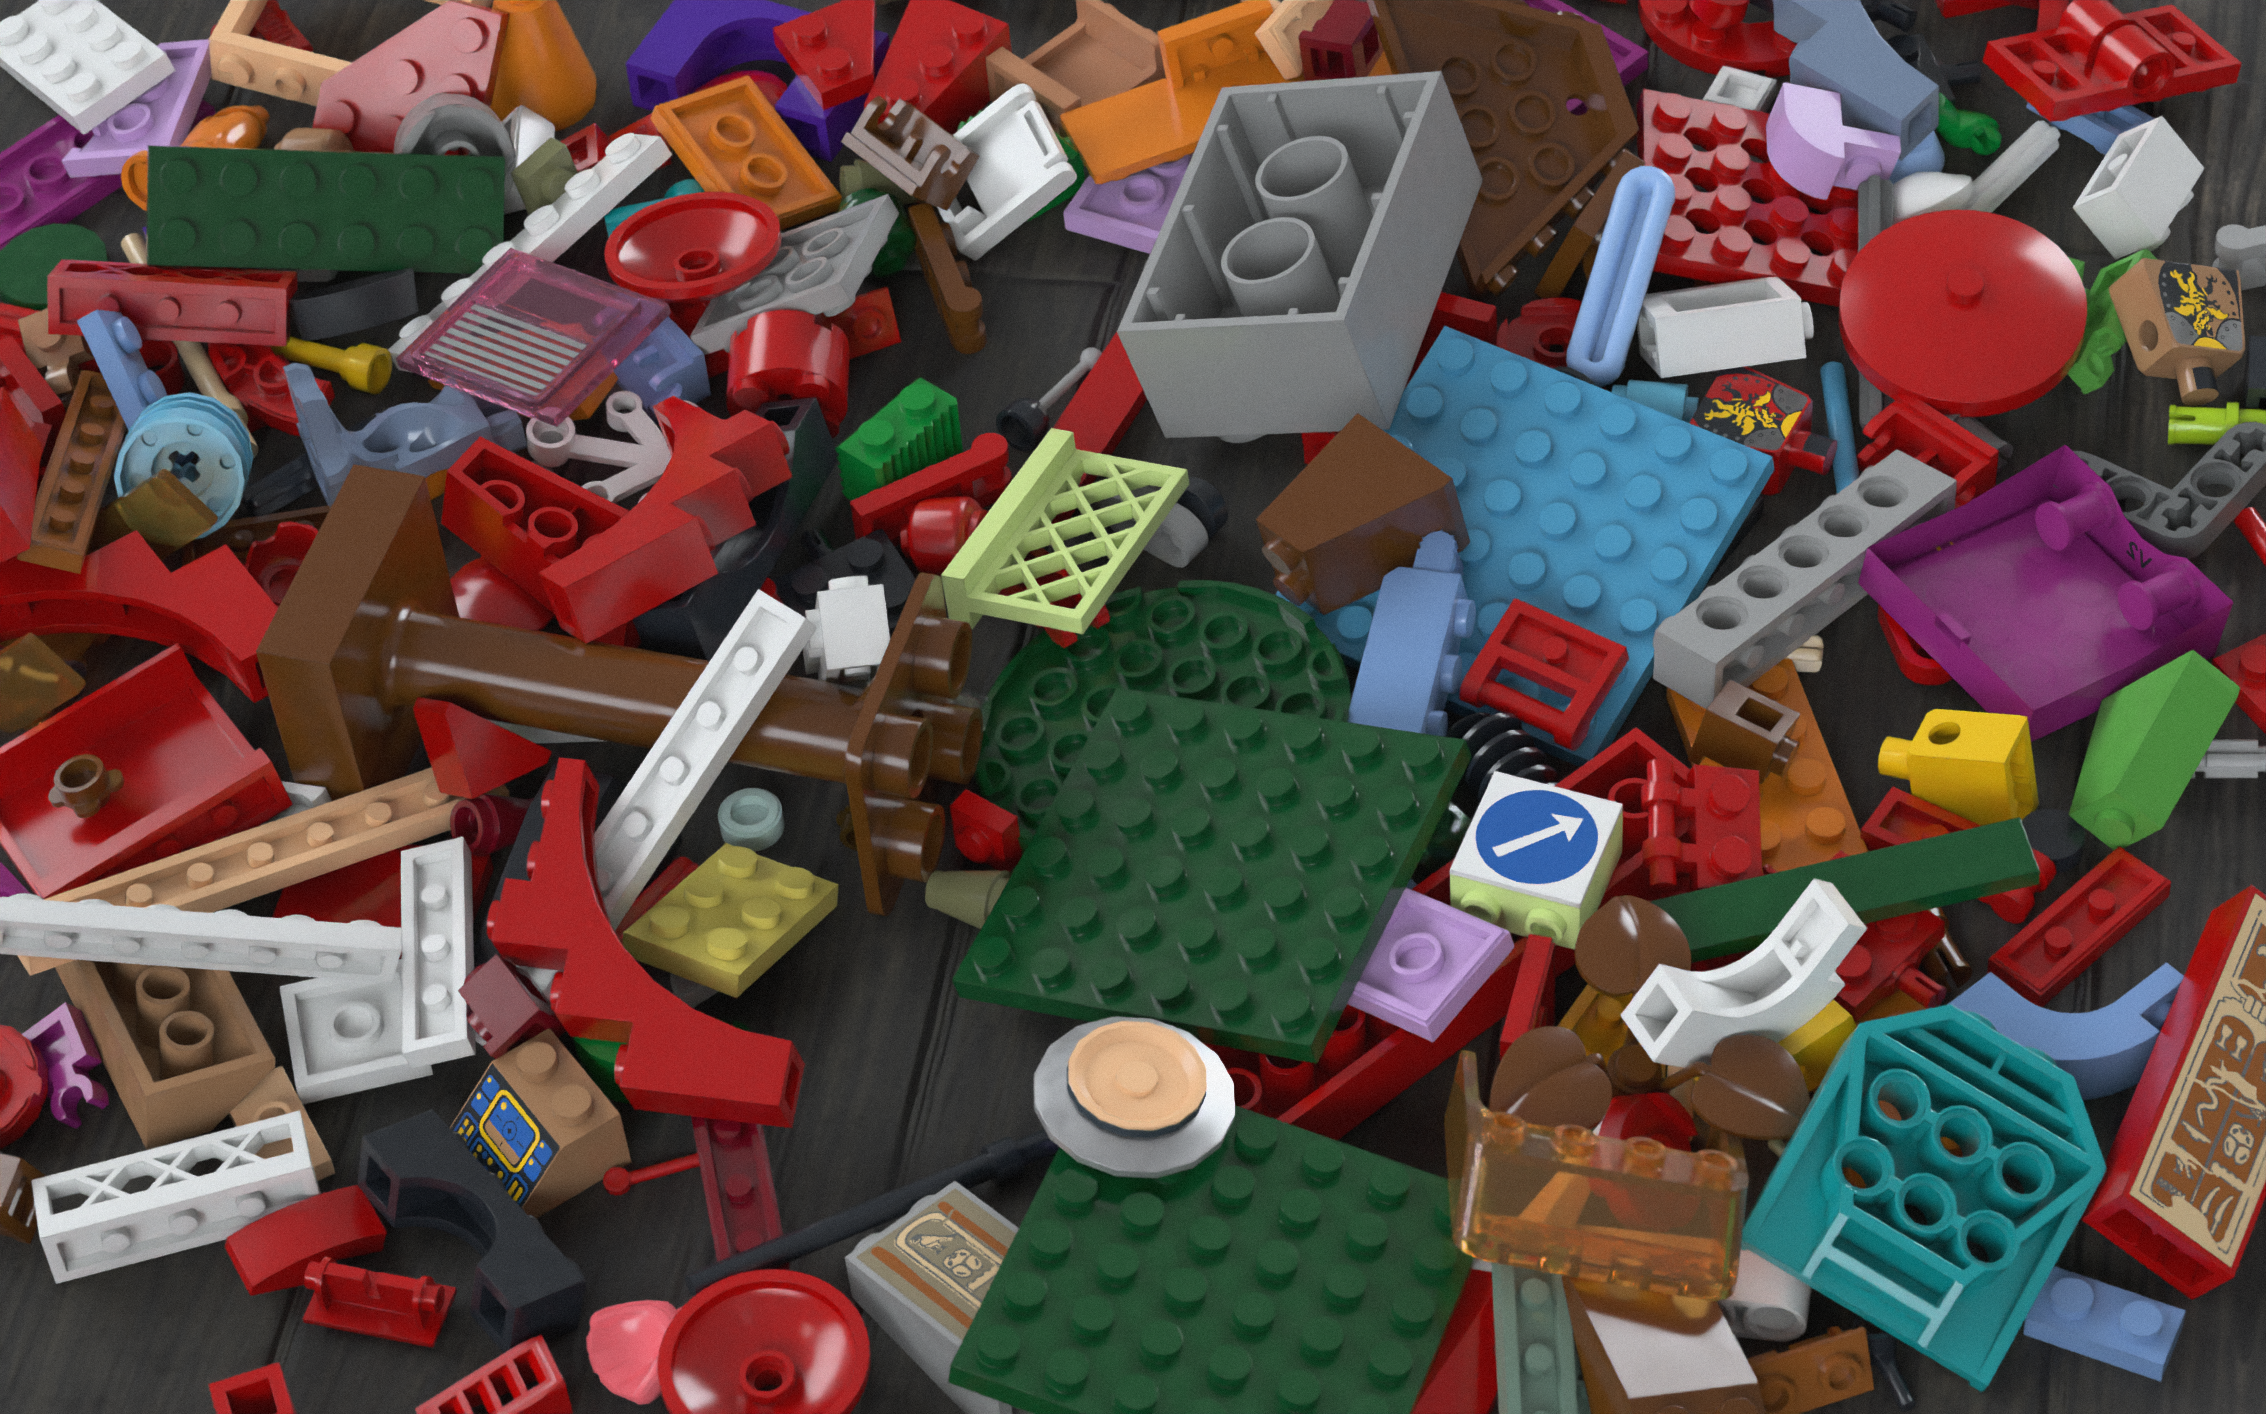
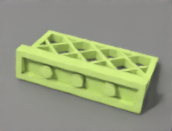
M1051 428L941 574L949 619L966 621L970 624L971 629H973L983 615L1084 634L1188 487L1187 469L1077 450L1073 432ZM1084 473L1108 477V479L1078 487ZM1148 485L1162 487L1158 491L1136 498L1131 492ZM1117 495L1123 501L1093 511L1090 506L1092 503ZM1076 508L1082 514L1055 524L1051 523L1057 514ZM1133 518L1136 522L1134 527L1110 535L1104 529L1105 527ZM1089 532H1093L1096 537L1094 540L1066 548L1063 543L1064 540ZM1051 545L1055 551L1054 553L1024 561L1030 551ZM1107 556L1109 558V562L1106 565L1085 572H1081L1077 566L1100 557ZM1066 569L1069 577L1041 586L1035 580V578ZM1024 583L1028 589L1010 596L998 595L1002 589ZM1079 593L1082 596L1075 609L1050 605L1051 602Z

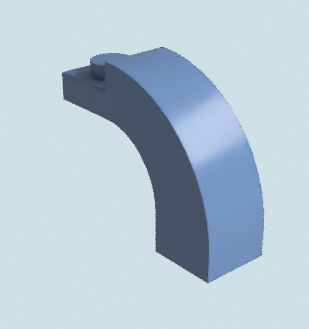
M2166 962L2120 999L2104 1008L2085 1013H2061L2044 1009L2027 1001L1990 972L1949 1004L1962 1011H1972L1984 1016L1995 1026L1996 1031L2023 1047H2033L2048 1054L2056 1062L2057 1067L2074 1076L2082 1100H2090L2112 1095L2139 1083L2184 976Z

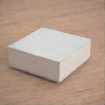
M1723 66L1703 100L1720 104H1731L1740 108L1766 113L1776 96L1777 80Z

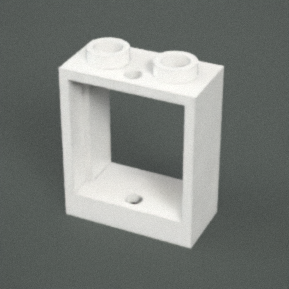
M1777 276L1646 294L1637 322L1640 355L1661 378L1806 358L1805 339H1812L1814 333L1809 303H1801V297Z

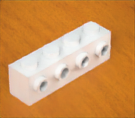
M867 576L833 579L828 581L829 590L817 592L815 609L805 610L806 619L817 627L803 648L806 674L818 673V679L821 681L866 688L875 677L890 642L883 584L868 586Z

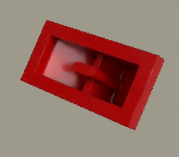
M417 697L413 711L440 793L470 799L476 798L547 764L552 753L551 750L451 702Z

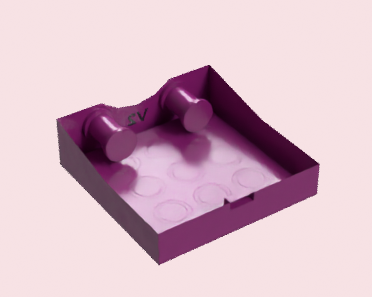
M2066 445L1967 504L1868 547L1858 584L1988 713L2028 717L2031 742L2099 711L2102 699L2191 650L2196 651L2205 660L2214 657L2233 605V601L2187 558L2164 554L2143 540L2123 515L2111 487Z

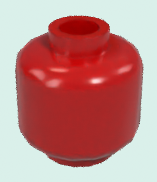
M968 496L932 498L917 503L910 514L909 522L904 523L901 528L900 543L904 556L907 559H912L919 573L935 574L941 578V574L989 511L983 510L975 499Z

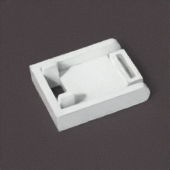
M1018 84L1009 89L953 135L980 156L967 177V181L983 213L970 206L962 210L956 197L947 211L939 207L937 208L944 222L950 224L959 252L975 261L1072 185L1077 178L1073 167L1067 163L1068 157L1040 104L1035 102L1036 96L1032 88L1027 84Z

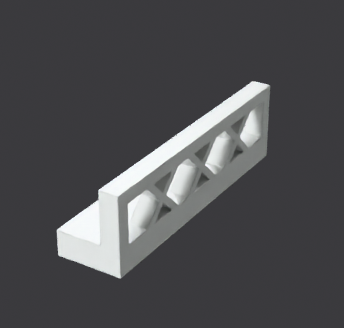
M300 1110L31 1180L39 1237L56 1284L225 1240L243 1227L272 1212L321 1194L311 1161ZM287 1138L292 1139L294 1152L268 1159L255 1155L264 1144ZM210 1158L224 1161L214 1173L199 1177L188 1173L199 1161ZM145 1175L157 1179L148 1190L134 1194L121 1191L130 1179ZM76 1193L89 1196L79 1208L53 1214L51 1200Z

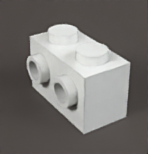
M2160 116L2118 135L2074 204L2073 209L2115 260L2143 249H2148L2151 252L2169 237L2171 230L2168 227L2177 212L2191 201L2193 197L2191 189L2203 172L2204 167L2167 121Z

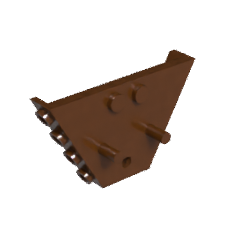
M1366 0L1393 75L1442 72L1483 180L1456 250V255L1472 300L1481 302L1489 292L1498 298L1520 274L1521 271L1516 265L1528 253L1535 259L1538 258L1559 234V231L1554 227L1566 215L1573 220L1578 218L1596 193L1592 188L1604 176H1608L1625 150L1632 153L1629 149L1639 131V127L1602 26L1588 22L1582 16L1573 12L1559 11L1552 13L1529 7L1522 0ZM1571 99H1579L1586 105L1587 112L1583 115H1574L1567 109L1566 102Z

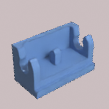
M631 293V298L604 311L593 322V326L600 333L608 331L616 324H620L616 333L612 336L604 337L595 346L618 377L616 383L624 391L633 392L641 398L644 412L655 424H658V420L652 406L665 399L675 396L681 400L697 403L711 395L704 353L654 301Z

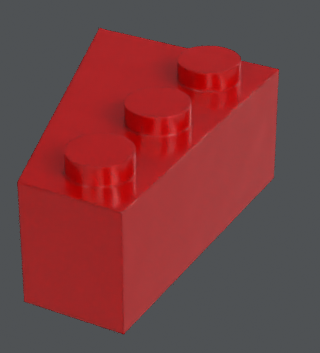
M910 0L864 103V110L875 97L881 96L888 104L878 119L877 125L886 120L889 110L900 98L911 103L950 134L954 135L961 121L967 122L970 116L974 117L990 101L985 58L1000 47H1004L1012 53L1009 24L950 0Z

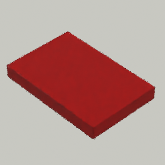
M409 844L285 887L272 918L305 915L313 918L315 921L347 924L356 920H370L382 926L401 928V851L421 846ZM471 852L474 923L494 867L490 854L477 856Z

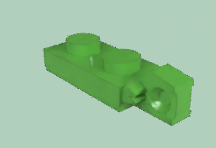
M2148 249L2140 250L2102 268L2090 290L2083 344L2073 367L2067 373L2081 388V392L2084 395L2101 388L2114 372L2111 355L2121 349V346L2127 341L2110 297L2109 287L2142 258L2156 259Z

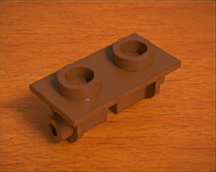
M1838 1326L1828 1328L1826 1334L1789 1345V1351L1778 1354L1773 1350L1747 1359L1759 1382L1766 1414H1800L1874 1390L1866 1330L1863 1327L1842 1331Z

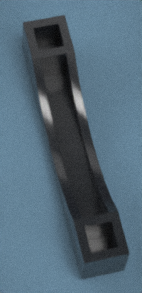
M816 397L766 402L760 405L755 414L768 421H774L781 428L787 439L790 452L785 458L792 478L759 494L748 503L756 525L716 545L715 549L710 551L718 574L632 619L645 650L710 661L757 590H760L838 461L836 458L838 453L835 450Z

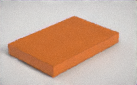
M749 75L654 107L650 120L705 192H729L755 198L765 203L774 211L779 220L781 230L838 210L842 196Z

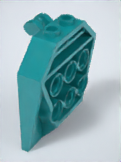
M1949 1004L1859 1023L1837 1052L1733 1244L1744 1251L1750 1250L1968 1380L1970 1386L1982 1392L1991 1382L2101 1182L2107 1167L2074 1076L2057 1067L2053 1058L2045 1052L2033 1047H2023L1996 1031L1995 1026L1984 1016L1972 1011H1962ZM1878 1101L1892 1104L1900 1113L1902 1121L1891 1119L1884 1114ZM1940 1137L1953 1140L1960 1147L1963 1157L1950 1154L1942 1145ZM1842 1168L1856 1171L1864 1180L1866 1188L1861 1189L1850 1184L1845 1179ZM2002 1173L2014 1176L2024 1188V1194L2010 1189L2006 1185ZM1904 1204L1915 1206L1923 1212L1928 1226L1917 1224L1910 1219L1904 1209ZM1966 1241L1975 1242L1984 1248L1989 1256V1263L1977 1260L1970 1253Z

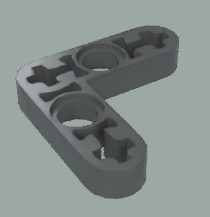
M2259 422L2241 423L2228 430L2172 490L2090 453L2073 451L2111 487L2117 501L2132 498L2143 503V506L2137 510L2122 512L2143 540L2164 554L2187 559L2197 557L2204 552L2266 485V424ZM2240 453L2246 455L2242 460L2240 458ZM2211 484H2222L2232 489L2229 494L2222 497H2209L2200 492L2205 486ZM2191 521V528L2186 527Z

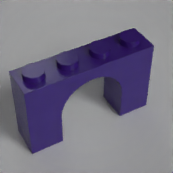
M674 0L625 63L633 106L653 111L656 105L693 94L697 88L714 79L723 71L741 63L756 60H773L789 64L775 46L773 28L812 12L768 0ZM875 30V79L890 47L888 33ZM797 75L775 104V110L810 156L832 162L844 145L841 141L846 132L851 133L862 115L864 103L869 93L823 111Z

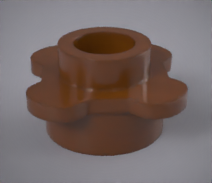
M90 754L78 755L65 761L57 769L54 775L55 786L50 790L48 798L53 807L66 806L73 809L77 817L88 818L98 813L108 803L110 793L122 788L124 777L121 771L117 769L107 771L97 756Z

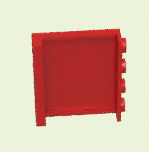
M178 643L0 747V846L33 893L42 899L255 828L293 805L271 760L261 748L255 751L197 678ZM90 754L97 756L107 771L113 769L121 771L124 777V785L120 790L110 793L108 803L98 813L88 818H79L73 809L66 806L53 807L48 795L55 786L54 775L65 761L78 755Z

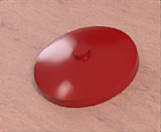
M1944 210L1921 214L1898 222L1880 232L1859 251L1851 262L1842 283L1839 305L1840 334L1844 347L1858 371L1878 390L1892 399L1896 400V395L1902 393L1925 402L1943 415L1959 414L1960 417L1989 416L2008 412L2037 400L2053 389L2067 375L2079 356L2084 340L2087 320V299L2081 277L2073 263L2054 242L2042 233L2017 220L1998 214L1975 210Z

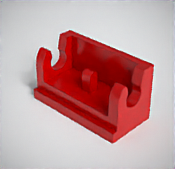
M1899 393L1896 395V400L1874 416L1862 431L1864 435L1872 440L1877 438L1857 455L1858 469L1862 472L1870 466H1875L1898 449L1957 480L1954 509L1967 504L1996 486L1999 451L1919 399Z

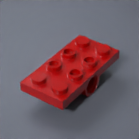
M2074 0L2063 12L2057 28L1988 41L1983 62L2001 77L2006 85L2013 88L2042 117L2050 122L2066 121L2072 117L2101 111H2113L2119 107L2148 101L2156 102L2171 96L2190 92H2203L2209 88L2233 84L2237 82L2242 64L2173 4L2123 14L2108 0Z

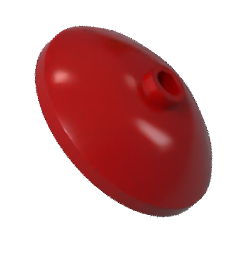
M700 192L669 198L634 213L612 232L606 242L604 256L610 277L623 289L652 301L695 303L723 296L755 279L777 255L782 242V234L776 214L765 203L742 194Z
M782 1269L755 1270L730 1276L712 1284L695 1295L680 1309L662 1338L657 1359V1375L660 1391L670 1414H850L862 1397L868 1382L871 1367V1349L868 1333L861 1315L852 1302L834 1286L819 1278L797 1271ZM769 1385L779 1386L777 1389L771 1391H761L764 1387Z

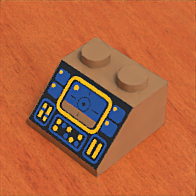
M550 1028L493 1060L450 1126L451 1131H456L463 1137L469 1151L487 1171L496 1174L501 1179L507 1193L527 1215L534 1216L536 1219L601 1181L608 1169L613 1167L623 1168L631 1163L620 1113Z

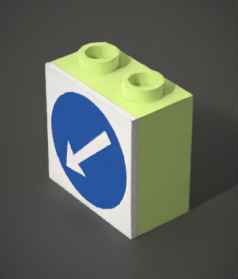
M1494 771L1450 868L1451 907L1503 928L1510 933L1528 937L1529 934L1552 937V943H1555V945L1575 950L1579 931L1585 921L1597 911L1622 853L1623 804Z

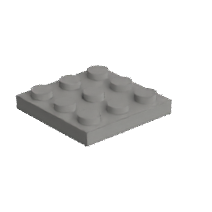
M886 194L782 233V242L777 255L760 275L746 285L710 301L690 336L692 342L698 346L704 355L723 348L729 353L730 339L735 330H737L739 335L747 329V320L757 314L775 310H798L814 315L823 312L825 316H834L849 308L856 300L855 294L862 281L871 272V265L880 248L888 241L887 235L899 215L889 195Z

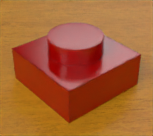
M965 789L950 805L956 848L975 863H986L999 871L1010 872L1022 857L1018 841L1020 837L1018 817Z

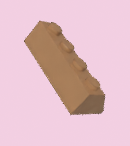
M74 960L55 967L74 1006L81 1009L102 1062L146 1150L212 1131L275 1068V1057L229 971L89 960Z

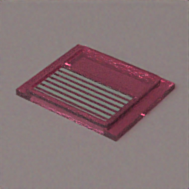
M509 248L418 336L396 360L400 368L558 427L671 314L667 303Z

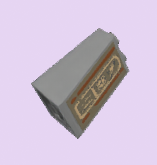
M954 1181L935 1195H928L920 1199L913 1205L908 1214L882 1232L873 1233L859 1242L853 1252L845 1257L852 1298L965 1414H1033L948 1383L950 1364L1019 1229Z

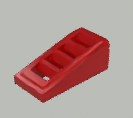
M542 1335L513 1347L415 1408L416 1414H473L471 1408L483 1403L488 1414H573L565 1382ZM537 1380L539 1385L528 1391L525 1385ZM510 1392L514 1400L502 1406L498 1397Z

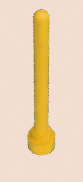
M290 336V342L287 346H270L276 356L283 354L287 360L340 373L341 378L347 381L352 389L370 394H379L384 389L392 371V357L389 350L366 343L342 350Z

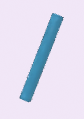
M1828 362L1821 367L1820 374L1829 438L1837 441L1833 470L1836 493L1838 494L1860 476L1845 369L1839 362Z

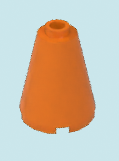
M493 0L492 9L509 13V21L490 109L495 112L502 122L512 111L523 105L550 121L554 125L555 131L563 130L582 120L595 105L597 79L557 0Z

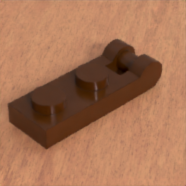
M927 202L908 207L909 220L918 240L914 253L951 344L956 351L963 354L979 352L987 343L985 324L980 320L983 315L982 296L978 290L972 288L970 274L965 261L955 262L953 258L957 256V249L950 224L948 222L939 224L932 205Z

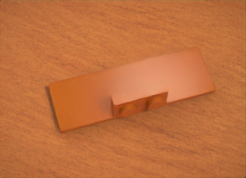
M1247 0L1157 31L1166 78L1060 115L1064 131L1074 148L1080 153L1081 160L1096 184L1100 185L1110 181L1122 180L1133 173L1165 162L1177 161L1185 155L1194 153L1222 87L1305 81L1303 72L1298 77L1285 80L1255 35L1256 31L1273 13V7L1269 0ZM1385 52L1382 53L1368 77L1393 75Z

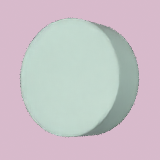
M746 788L729 795L719 807L718 820L720 831L724 841L728 844L760 851L773 845L783 834L785 823L781 803L773 793L767 790Z

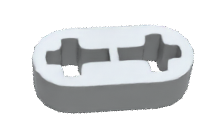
M1145 486L1131 492L1136 498L1155 492V490ZM1117 495L1101 500L1099 507L1102 509L1123 501ZM1176 503L1144 550L1164 562L1180 568L1185 567L1208 546L1209 539L1201 521L1188 509ZM1133 518L1110 527L1113 531L1119 532L1134 527L1136 522Z

